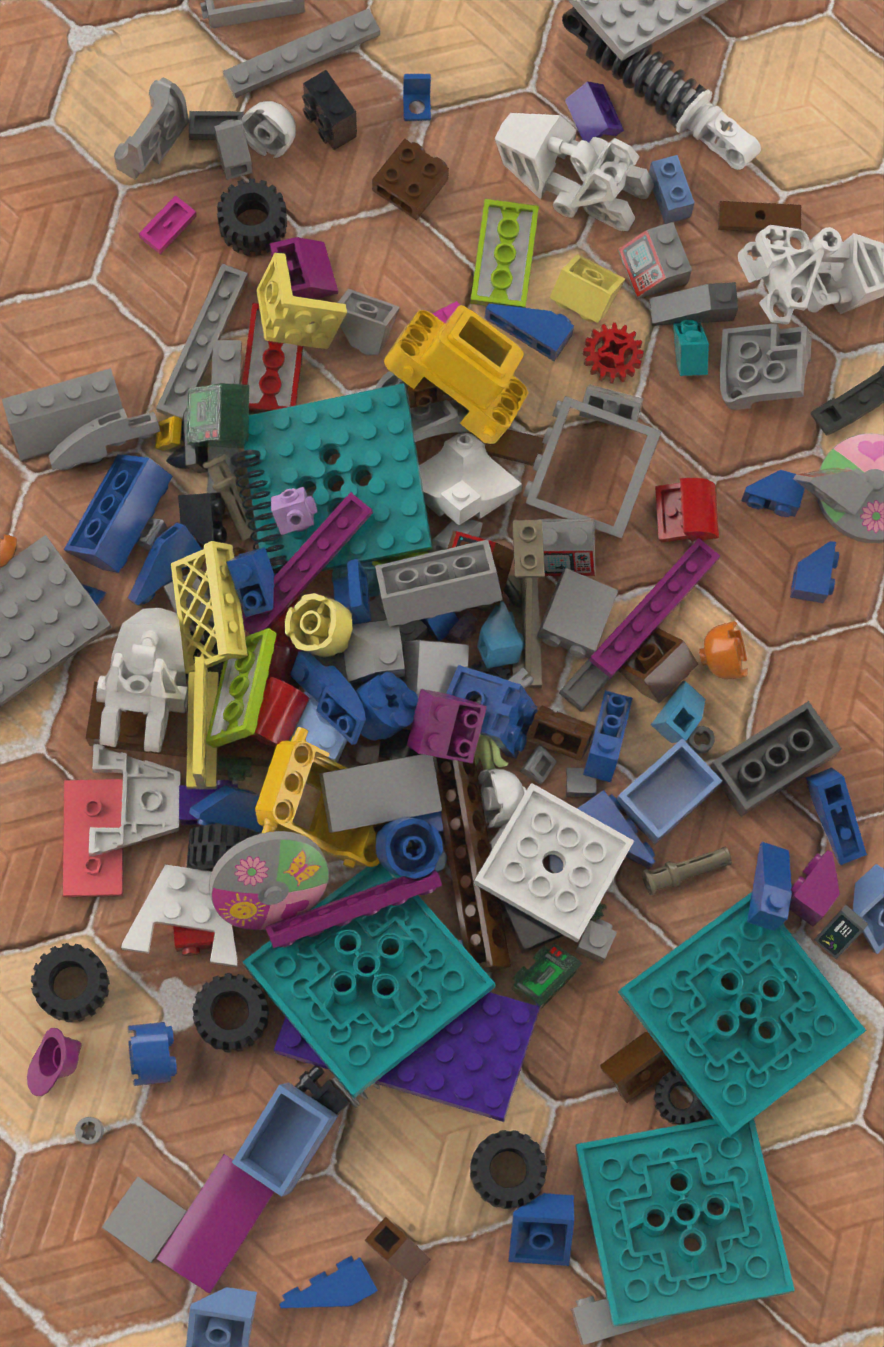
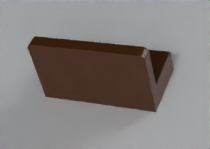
M644 1032L603 1062L600 1068L613 1081L620 1096L628 1103L673 1070L674 1066L648 1032Z

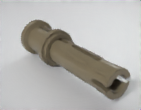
M223 454L202 465L208 469L214 482L212 487L216 492H220L242 541L250 538L253 530L247 527L251 520L244 516L247 509L242 507L243 501L235 486L237 478L232 476L226 463L227 456ZM251 523L250 527L255 528L253 523Z
M722 847L716 851L675 864L669 861L663 867L651 871L648 869L642 870V877L649 895H654L656 890L668 886L677 887L681 884V881L687 878L695 877L720 867L729 866L732 864L728 849Z

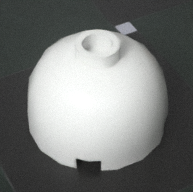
M264 101L254 105L245 113L241 120L248 145L263 156H266V152L275 154L273 158L282 156L289 149L296 136V123L293 116L285 107L273 101Z
M504 769L483 770L480 772L478 780L479 784H482L481 797L486 823H489L487 827H502L509 822L527 790L522 786L516 775Z

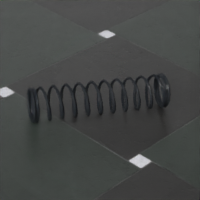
M245 450L234 454L230 461L236 467L233 474L239 477L236 485L242 488L239 496L245 499L242 502V507L248 509L244 516L251 520L247 527L253 530L250 538L256 541L253 545V549L256 550L255 547L258 543L279 539L282 535L272 534L261 539L253 538V535L258 531H267L278 526L277 523H270L257 529L250 527V524L254 521L266 520L274 516L272 512L255 518L247 516L251 510L270 507L271 501L263 502L253 507H246L244 505L245 502L249 499L266 497L271 492L261 491L249 497L242 495L245 489L259 488L268 483L266 480H260L246 486L239 484V481L243 478L257 477L265 472L259 469L244 475L236 473L239 468L253 467L262 462L258 450ZM256 455L246 460L235 461L236 459L244 456ZM279 544L268 547L266 552L281 550L284 548V545ZM286 555L269 559L272 567L282 565L273 568L274 574L278 573L288 562L285 560L287 558Z

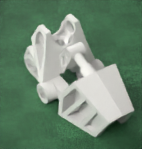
M510 113L495 137L502 162L540 200L547 190L558 195L553 203V208L565 217H574L578 208L583 206L589 215L617 230L628 231L635 216L628 202L617 199L616 196L621 190H624L640 199H647L654 188V183L647 169L633 166L640 156L630 145L616 138L609 143L598 137H593L590 142L584 140L578 142L575 140L576 129L561 115ZM567 155L571 156L570 160L583 181L582 185L553 172L557 157L565 159Z
M768 225L757 234L756 242L747 243L738 253V261L748 282L751 283L763 279L769 291V294L759 304L772 323L789 324L794 309L804 311L808 308L809 311L814 313L818 312L825 305L833 304L838 312L843 314L884 296V243L855 233L842 242L839 232L828 227L822 229L809 240L808 235L803 230ZM791 237L797 238L800 241V250L791 246ZM802 296V302L798 303V299ZM774 304H779L785 309L784 317H779L774 313Z
M163 608L142 609L122 623L112 653L110 669L106 676L99 677L96 700L97 702L105 703L101 716L100 745L116 747L120 734L121 711L126 712L129 710L143 712V715L148 714L144 751L160 752L166 732L169 711L185 713L188 701V687H186L181 632L177 613Z

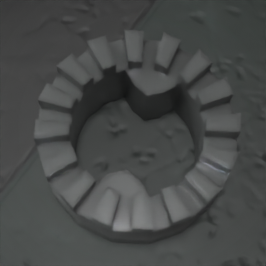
M706 726L696 727L688 738V745L697 754L708 752L715 742L713 731ZM704 733L708 737L709 744L696 745L694 735L701 736Z

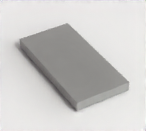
M420 754L319 773L329 832H338L393 821L402 817H413L442 811L433 756Z

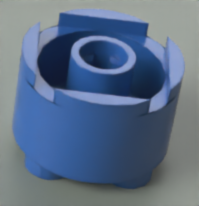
M387 671L377 675L355 690L365 711L366 720L361 731L364 737L374 741L378 739L386 740L413 722L418 696L400 678L396 677L394 673Z
M411 817L398 818L387 822L376 834L377 858L389 873L407 878L424 877L435 869L439 857L442 855L443 843L439 832L434 826L422 819ZM408 842H411L412 847L408 848L409 852H406Z
M165 1022L128 1026V1033H134V1037H131V1040L128 1041L132 1075L138 1074V1079L133 1080V1085L141 1086L171 1082V1077L177 1074L175 1056H170L169 1046L174 1044L172 1026H166Z

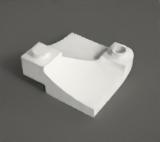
M469 433L456 434L448 439L438 454L419 465L425 504L439 517L445 513L458 525H461L474 515L481 519L522 492V484L488 455L485 444Z

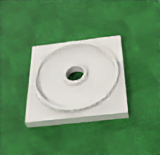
M531 783L477 875L474 884L578 942L634 840ZM548 855H556L563 862V870L559 873H550L544 868L542 860Z

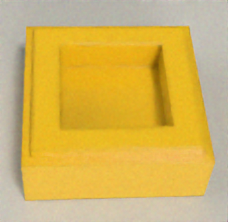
M173 416L159 421L160 432L156 433L155 449L165 451L179 446L182 418Z

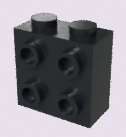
M325 70L304 82V95H302L304 102L303 113L310 123L314 122L319 128L317 131L325 144L329 143L333 150H336L356 138V110L328 71Z
M499 898L522 954L565 936Z

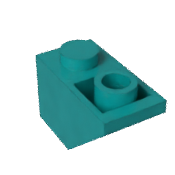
M683 320L681 323H673L676 365L680 376L708 375L709 343L701 322Z

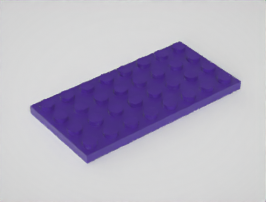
M366 965L360 971L365 974L371 973L375 967ZM341 984L336 990L346 992L351 988V985ZM384 987L379 991V994L387 996L394 989ZM489 992L378 1079L375 1084L504 1122L540 1007ZM285 1017L274 1047L275 1054L329 1069L287 1017Z

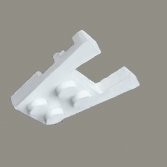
M94 744L93 773L123 774L121 827L119 828L90 827L89 856H97L179 831L180 771L147 760L144 762L127 756L126 753H118L106 749L102 745Z
M165 864L121 946L122 950L149 954L154 925L158 923L215 932L210 963L237 967L238 959L232 925L218 915L210 897L209 879L212 872Z

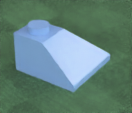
M305 691L304 694L310 699L289 741L295 735L297 727L305 728L308 730L306 742L330 753L327 758L338 763L347 740L316 711L319 703Z

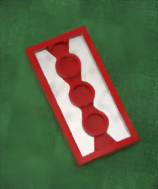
M252 303L239 410L263 413L297 405L304 346L266 341L258 303Z

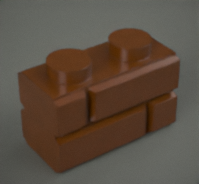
M542 705L534 716L527 741L581 761L587 752L596 726L561 712H554L553 709Z

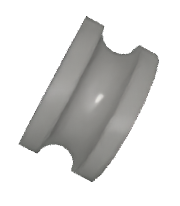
M85 1117L77 1123L75 1134L80 1142L95 1144L102 1139L104 1127L99 1119ZM90 1122H93L95 1124L94 1130L97 1134L94 1138L89 1136V1140L83 1137L85 1131L82 1127L85 1124L90 1126Z

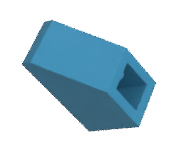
M500 601V605L495 606L480 631L477 648L486 668L518 663L521 652L525 648L524 637L521 633H518L515 627L514 616L511 611L508 612L504 601Z
M682 681L651 723V726L670 743H676L682 738L686 741L703 718L706 699L686 681Z

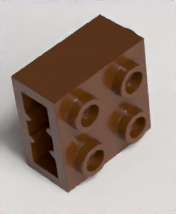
M404 138L373 177L372 191L417 221L448 181L449 168L442 159L438 157L433 158L418 143H411Z

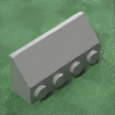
M111 368L2 399L21 462L50 454L60 442L81 426L98 417L123 409Z
M488 540L375 566L389 627L404 625L408 622L424 618H433L437 615L454 611L459 612L479 605H489L503 600Z

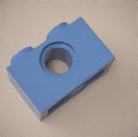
M678 155L652 161L649 175L654 183L653 192L664 223L667 224L690 218L695 203Z

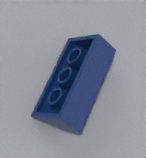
M117 454L64 550L102 570L119 573L121 568L127 563L128 555L132 548L139 541L146 523L153 516L161 496L166 493L168 484L173 476L150 458Z

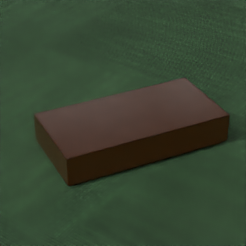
M507 429L495 444L486 443L485 449L488 455L534 466L537 455L542 453L544 438Z

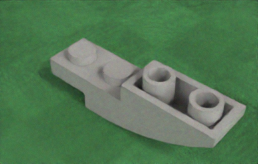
M120 409L90 421L68 435L49 454L52 470H68L73 468L75 464L83 462L96 463L102 457L108 456L106 445L119 446L126 443L129 439L152 437L154 433L160 432L155 413L151 412L127 418L125 410Z

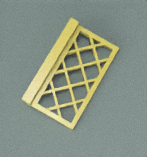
M210 541L204 544L203 550L171 563L185 674L195 672L193 655L196 648L202 652L200 657H204L207 668L231 658L241 659L248 656L241 603L226 563L234 558L233 545ZM205 558L207 566L206 573L200 569ZM188 566L191 570L186 581H184L182 568ZM197 575H199L203 579L198 590H195L192 586ZM208 586L210 588V600L204 597ZM191 593L195 597L188 609L186 599L188 594ZM202 602L206 605V609L200 618L196 615V612ZM212 613L214 618L213 628L208 625ZM194 620L198 626L194 635L191 636L190 625ZM206 630L210 633V636L204 646L199 641ZM216 641L218 647V655H215L211 652Z
M195 657V672H189L187 789H217V747L213 748L205 742L218 691L219 674L218 672L207 671L204 657Z

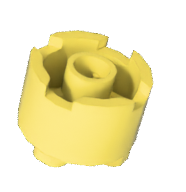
M313 593L303 595L301 597L302 600L298 601L294 608L290 607L288 609L285 619V633L291 638L292 643L297 649L321 657H328L342 653L348 648V642L353 630L352 613L340 602Z

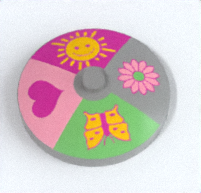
M873 433L860 434L849 437L837 444L827 454L819 470L829 468L845 469L848 467L854 471L856 468L869 477L867 482L874 486V489L855 515L836 512L818 497L817 501L827 521L843 535L860 542L883 543L884 435Z
M287 831L261 833L239 842L219 859L209 879L210 897L218 915L229 924L249 930H266V926L307 912L317 904L328 884V865L319 846L306 836Z

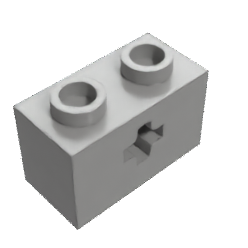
M589 385L586 388L583 403L638 422L644 398ZM580 411L579 416L619 426Z

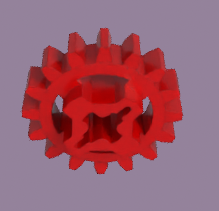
M614 322L611 329L602 324L601 332L593 329L591 333L592 338H586L585 345L587 347L583 349V356L587 358H585L584 365H592L590 374L594 375L598 372L600 374L599 381L609 377L610 384H613L615 378L619 377L621 382H625L626 374L633 377L635 375L634 368L640 369L642 361L639 359H642L644 351L640 350L642 340L635 341L636 332L633 331L628 334L626 332L627 325H624L620 330L617 329V324ZM602 341V347L598 348V351L595 352L596 346ZM631 354L630 361L625 365L624 359L628 358Z

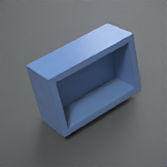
M682 738L617 797V801L624 813L655 845L718 789L722 780Z
M289 1082L280 1084L232 1163L281 1197L290 1194L338 1115Z

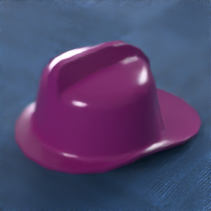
M50 1028L46 1031L28 1068L27 1084L33 1095L43 1096L47 1094L58 1078L67 1077L76 1070L82 1047L81 1042L64 1036L58 1028Z

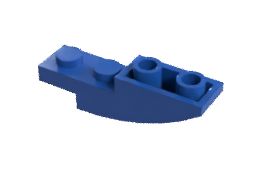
M299 651L290 676L319 703L316 711L352 745L356 744L366 720L365 711L357 693L334 665L325 667L311 653Z

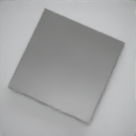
M137 1177L102 1228L152 1263L187 1211L140 1177Z

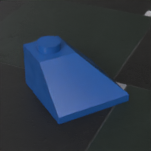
M543 1193L513 1212L508 1262L569 1266L574 1229V1195Z

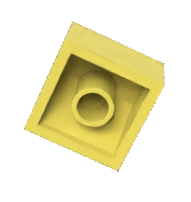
M577 254L561 270L549 298L556 301L555 303L559 307L571 309L579 313L584 320L599 323L609 310L625 278Z

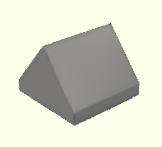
M150 518L136 544L150 551L155 539L169 528L162 519Z
M539 745L533 750L520 772L542 785L557 761L543 746Z

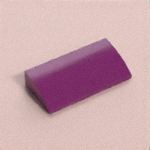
M225 1154L217 1163L156 1258L209 1294L274 1194V1191L234 1165L232 1163L233 1159Z

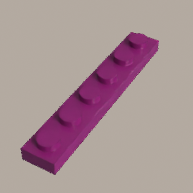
M350 492L274 576L273 609L245 617L244 612H242L244 630L251 635L270 628L373 514L372 509Z
M698 538L594 652L589 661L611 679L719 560L720 555Z
M435 869L428 875L420 878L402 876L271 924L265 928L273 948L278 946L287 947L299 938L317 936L326 928L346 925L356 917L373 915L381 908L389 905L403 904L408 898L418 894H430L437 887L442 886V883Z

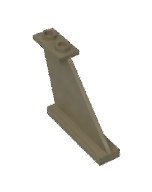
M513 520L515 576H509V579L521 595L522 604L515 606L509 599V608L514 616L515 627L518 633H521L524 637L525 648L521 652L519 662L512 664V676L519 669L524 668L528 674L522 680L527 676H531L534 681L526 688H542L540 638L537 637L540 628L537 578L545 576L542 520Z

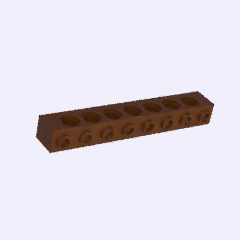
M433 756L442 807L441 817L463 947L486 973L509 968L511 964L499 898L474 884L477 875L491 853L475 757L473 763Z

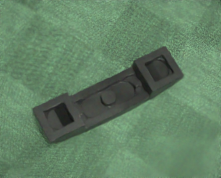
M884 366L880 367L877 373L836 399H830L810 413L826 436L853 423L884 403Z

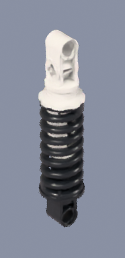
M574 7L563 14L562 22L566 30L588 46L586 56L589 59H593L599 65L601 63L602 68L606 71L612 70L613 77L617 80L623 79V85L626 88H634V94L639 98L644 97L645 104L648 106H655L657 114L661 116L666 115L667 122L676 128L678 133L689 129L694 133L693 136L697 140L704 142L712 151L727 161L732 168L737 170L743 169L759 155L761 146L758 140L724 114L719 106L714 107L710 103L712 91L705 89L700 84L694 90L696 80L690 78L684 82L685 71L679 69L673 73L672 70L675 64L671 60L662 64L661 62L664 57L662 52L657 51L650 55L653 49L652 44L621 61Z

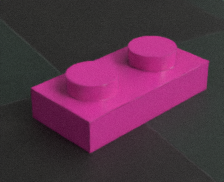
M175 195L139 233V237L161 255L197 217L196 211Z

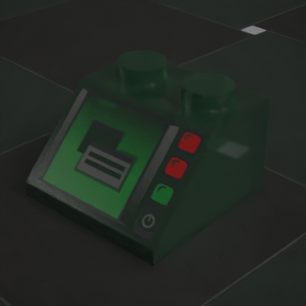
M219 383L189 388L187 445L243 449L249 437V385Z
M555 943L549 949L544 945L533 956L536 962L529 969L525 966L522 967L512 978L515 981L512 990L525 1003L536 1005L540 1010L564 987L582 965L577 958Z

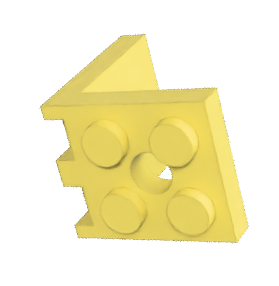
M274 253L256 290L265 340L328 349L347 314L346 304L293 296L286 255Z

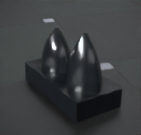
M190 411L184 412V420H182L180 441L185 442V446L174 451L167 458L166 462L176 468H191L197 473L208 472V469L202 465L208 461V439H205L207 428L204 430L201 427L190 428ZM203 431V432H204V437H203V439H202V440H198V439H197V434H198V432ZM189 434H191V440L195 441H189Z

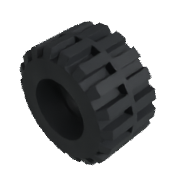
M249 179V183H244L243 180L237 181L238 186L230 185L228 193H222L220 196L221 202H218L217 205L221 237H224L227 246L232 245L233 250L237 253L240 250H243L244 255L250 256V252H255V255L259 256L263 250H266L268 253L271 251L270 243L281 241V237L284 238L286 234L287 212L283 196L280 192L277 193L275 186L267 187V181L261 180L260 183H255V179ZM250 209L263 211L268 216L265 221L254 226L242 224L237 220L241 213Z
M224 824L202 825L193 828L189 833L187 868L212 872L216 863L229 849L239 842L260 833L249 828Z
M65 943L60 948L56 946L50 948V953L47 955L43 953L40 956L41 962L35 964L33 968L35 974L31 975V983L33 984L31 989L37 1003L48 1015L59 1021L61 1019L73 1023V1020H78L79 1022L85 1020V1017L88 1015L92 1017L96 1014L95 1010L98 1007L102 1008L105 1002L103 1000L105 996L108 997V984H110L106 967L92 950L83 948L82 945L75 944L70 946L69 943ZM79 967L85 971L88 977V983L84 992L70 1000L58 997L54 991L56 976L65 968Z
M226 973L225 976H215L213 981L202 985L203 989L201 992H197L192 1010L194 1024L206 1043H209L217 1050L222 1049L224 1052H231L232 1050L239 1052L243 1051V1048L247 1046L249 1048L253 1046L257 1039L260 1040L264 1029L268 1025L269 1009L263 991L253 980L246 979L244 975L238 974L233 976L231 973ZM229 996L243 999L249 1010L246 1022L233 1030L222 1029L216 1024L213 1017V1010L216 1004Z
M502 1130L487 1136L478 1145L470 1163V1178L475 1191L480 1194L485 1202L487 1201L494 1207H502L504 1209L518 1208L530 1202L540 1192L546 1180V1158L544 1153L541 1152L539 1144L531 1140L529 1135H523L516 1130ZM506 1151L518 1154L526 1165V1175L523 1181L512 1188L498 1185L493 1180L490 1172L491 1162L494 1157Z

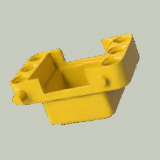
M459 305L445 323L426 310H419L402 331L384 359L387 369L413 389L425 377L468 409L469 412L459 424L481 439L482 442L488 444H495L506 432L529 394L525 384L513 375L524 356V352L516 343L463 305Z
M297 727L291 741H282L277 744L255 808L259 825L263 826L262 833L274 831L298 833L315 842L321 851L344 861L343 865L346 867L354 868L355 865L377 866L380 862L376 854V834L387 822L338 832H329L319 773L346 769L347 767L327 758L330 753L306 742L308 730ZM305 783L321 791L309 830L292 823Z

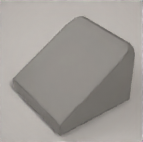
M566 768V797H595L596 778L583 775L585 768Z

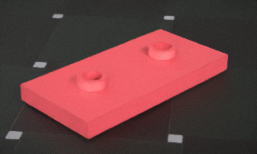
M123 779L64 780L63 897L123 896V848L97 856H89L90 827H121Z

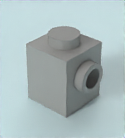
M596 919L595 922L590 920L575 952L602 964L617 932L612 930L613 926L608 922Z

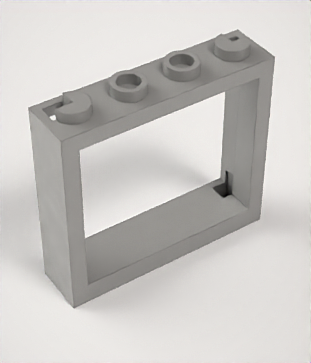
M205 0V2L200 3L203 19L208 18L210 29L305 12L304 0H265L215 9L213 0Z
M565 396L563 402L557 401L552 416L557 418L554 427H548L542 443L547 444L544 454H538L535 460L533 470L537 471L534 481L528 480L523 496L527 497L526 504L567 519H592L537 498L570 408L647 435L614 526L595 520V529L622 538L661 431Z

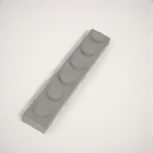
M368 8L223 71V77L234 98H237L380 36V28Z
M225 264L221 265L156 407L157 412L169 417L176 416L184 420V412L188 411L190 407V393L197 392L212 359L213 340L221 339L246 284L248 273Z
M213 340L211 387H219L218 427L210 429L208 461L226 454V463L232 476H235L233 472L236 467L231 464L230 458L238 453L241 340ZM218 390L211 391V396H213L211 397V405L213 406H211L212 411H210V419H212L210 424L217 423ZM218 429V437L212 438V430ZM208 471L207 493H217L212 487L214 482Z

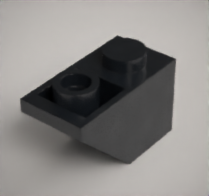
M220 492L178 495L180 524L185 525L189 532L203 546L210 541L226 543L227 531L223 527L222 516L225 512V503L221 498Z

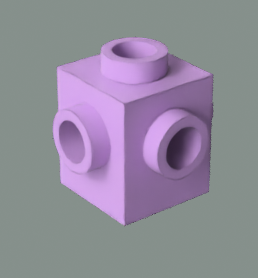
M304 487L287 489L280 495L271 497V511L281 535L292 531H303L309 526L314 525L313 513L317 512V507L313 496L308 497Z

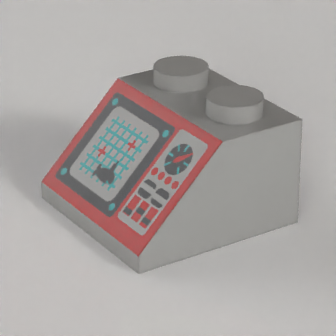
M673 222L647 229L618 250L636 299L679 287L689 282L692 269Z
M848 467L845 469L829 468L796 474L793 480L836 512L850 515L857 513L874 489V486L867 482L869 477L856 468L854 471Z
M537 519L542 520L545 576H560L566 568L584 576H595V519Z

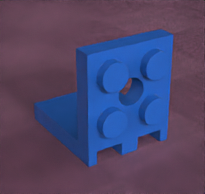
M458 665L446 694L469 700L473 695L482 696L480 704L487 706L480 734L492 738L506 756L517 759L519 751L522 752L526 746V734L538 711L536 704L521 684Z

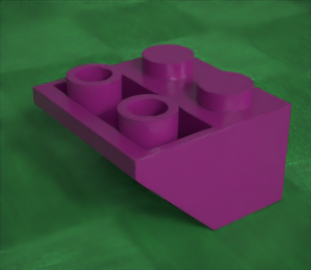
M295 237L270 243L271 258L274 253L286 255L293 296L319 299L338 294V288L324 242Z
M421 689L407 746L419 754L473 763L487 706L450 694Z
M827 850L822 856L817 853L802 872L806 875L805 879L800 876L790 889L792 890L789 909L812 927L824 917L840 895L834 856L830 850Z

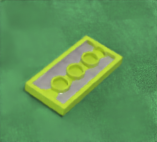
M491 199L484 200L470 304L482 306L497 304L526 308L539 206Z
M267 628L245 637L248 656L241 659L231 658L224 661L205 742L213 748L255 733L277 635L271 629Z

